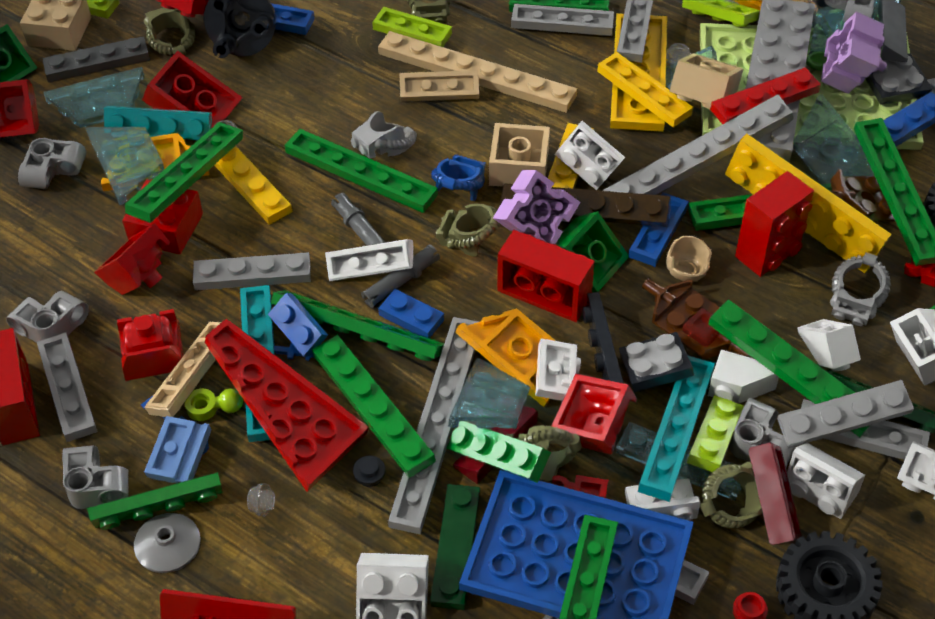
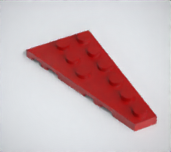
M227 318L206 335V346L306 492L367 434L369 427Z

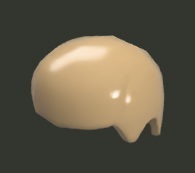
M682 236L672 243L666 259L667 269L678 280L686 281L691 279L693 282H697L706 275L710 268L711 249L699 238Z

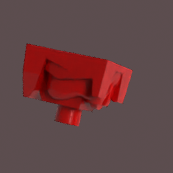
M30 80L0 82V137L37 133L39 118L34 87Z
M154 223L133 235L94 273L121 295L138 288L141 282H144L151 288L163 277L156 268L162 264L160 261L163 254L162 248L168 246L170 241Z
M174 309L160 311L159 316L153 313L135 317L134 319L131 317L117 319L125 381L171 373L184 356L180 325Z
M575 374L551 426L577 434L582 448L612 455L617 439L616 435L620 432L629 402L636 403L637 398L628 384Z

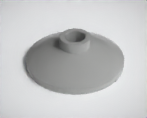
M160 514L144 523L137 532L134 540L136 558L143 567L152 572H175L187 566L197 555L201 542L200 533L196 524L182 514ZM170 535L168 539L161 540L163 536Z

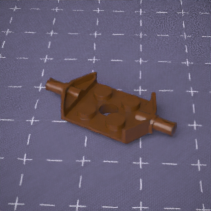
M839 169L831 178L832 191L830 192L873 222L895 221L875 175L842 176L843 171Z
M650 278L645 280L642 289L655 296L656 304L652 323L667 334L677 332L682 344L703 359L718 356L721 350L734 351L739 355L751 358L750 355L708 325L710 317L720 307L692 289L693 280H686L666 287H661ZM699 322L703 327L693 328L689 323Z

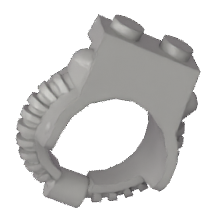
M376 111L369 117L367 122L352 132L351 144L369 159L376 157L375 151L381 155L387 152L388 156H395L405 152L415 143L417 133L410 127L385 122L383 113Z
M866 252L864 256H853L851 259L848 258L845 262L841 263V266H838L832 278V292L834 295L830 300V304L833 307L831 314L836 319H847L852 321L854 325L866 326L868 319H873L876 316L877 308L886 301L885 299L888 297L889 287L891 286V282H889L890 276H888L889 273L886 267L877 261V255ZM862 263L874 267L873 272L877 275L880 283L879 291L872 298L856 299L850 296L844 289L843 280L845 275L855 268H861Z

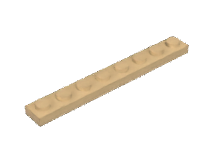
M392 31L388 32L378 46L380 55L434 72L478 70L479 86L567 113L577 96V88Z

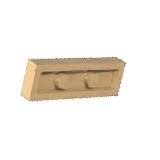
M478 70L399 73L401 102L479 99Z

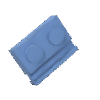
M166 416L145 468V475L151 479L176 484L192 480L212 430L209 424L204 423V425H201L195 421Z

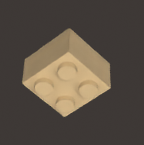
M31 0L20 21V25L27 46L76 51L91 20V14L87 0Z
M693 53L678 60L669 92L677 94V98L691 102L693 99L700 101L703 107L710 109L712 101L737 92L744 69Z
M495 123L489 160V186L503 187L504 183L514 184L522 170H537L546 177L550 127Z

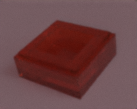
M701 308L683 325L682 329L685 334L704 347H708L720 334L708 325L713 314L704 308Z

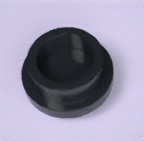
M364 456L354 464L353 474L361 485L373 487L378 485L384 478L385 465L376 456Z

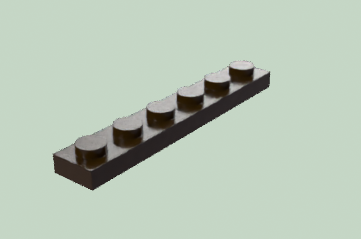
M504 183L500 205L504 199H513L516 194L511 190L513 184ZM559 187L551 188L562 189L581 202L571 219L598 211L605 222L660 227L668 226L672 201L670 196Z

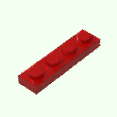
M805 67L712 101L710 110L723 125L778 94L787 105L819 93L821 84Z

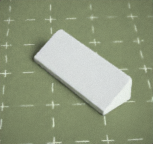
M405 239L326 252L329 281L413 268V240Z

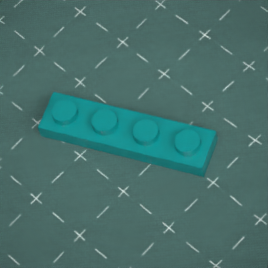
M117 106L104 107V134L154 137L178 133L183 139L199 140L212 128V112Z

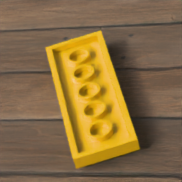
M616 13L614 53L617 52L624 14ZM651 15L642 63H632L666 87L667 16ZM612 83L610 128L664 132V120Z
M747 133L740 139L725 172L726 176L750 193L755 194L783 173L789 171L814 190L811 202L813 206L806 222V233L845 260L851 259L853 256L857 257V255L862 257L866 252L879 255L892 235ZM862 263L861 268L858 269L866 273L871 266Z

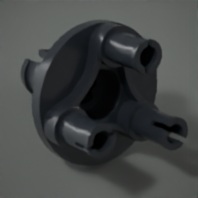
M209 0L204 11V25L209 38L214 43V55L217 56L219 53L220 56L218 58H225L228 54L250 56L263 50L273 38L276 29V14L270 0ZM243 11L248 13L249 18L247 20V16L243 14Z

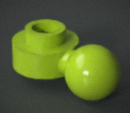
M233 388L225 389L216 397L208 389H196L191 392L185 401L188 416L196 421L210 419L215 415L217 409L220 408L227 413L237 412L243 405V398Z

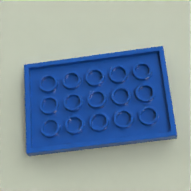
M500 470L460 579L459 590L559 618L584 515L618 522L597 619H669L693 522L543 481L535 483Z

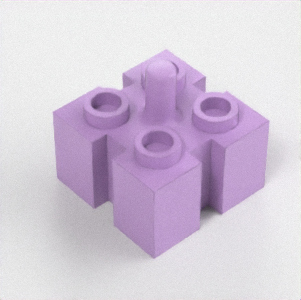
M855 12L844 23V28L842 30L837 29L826 41L824 57H827V62L823 64L821 82L845 93H850L856 86H860L864 82L865 77L867 78L872 72L874 73L877 70L883 72L887 67V63L880 57V48L884 43V24Z
M522 170L511 187V190L516 194L513 199L503 200L493 219L510 231L517 230L550 244H556L562 234V231L558 229L561 221L569 222L581 202L562 189H551L554 182L539 171Z

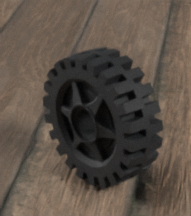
M822 531L820 537L817 536L816 532L809 533L806 539L802 536L796 540L795 544L792 543L783 555L776 577V592H779L780 604L785 603L784 611L788 616L794 614V619H868L878 604L882 590L880 568H875L877 561L873 556L867 557L868 549L863 545L857 549L855 547L857 541L850 537L848 542H844V534L836 533L834 538H830V531ZM822 580H828L835 586L827 585Z

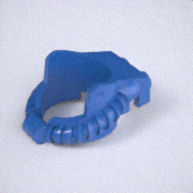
M455 154L452 160L448 158L442 160L437 168L432 170L431 177L436 182L438 191L442 187L451 190L470 191V200L475 201L478 189L482 188L485 182L484 172L486 163Z

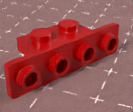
M163 589L160 593L161 619H296V608L289 605Z

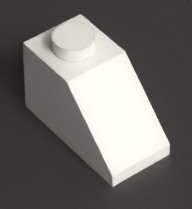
M822 319L797 327L799 335L820 366L831 368L832 371H843L850 368L851 363L861 360L853 325Z
M721 350L711 378L708 396L714 397L715 395L740 404L747 401L749 397L753 399L775 390L779 377L753 358Z

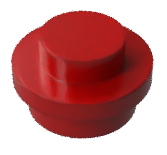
M746 592L735 599L733 614L736 619H766L767 604L759 594Z

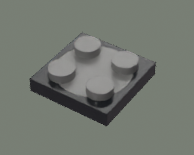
M911 53L908 54L907 62L883 60L887 63V67L883 72L877 70L874 73L872 72L867 78L865 77L880 105L919 98L932 92V87Z
M677 332L663 334L656 338L634 342L619 348L622 362L634 392L694 376L693 367Z

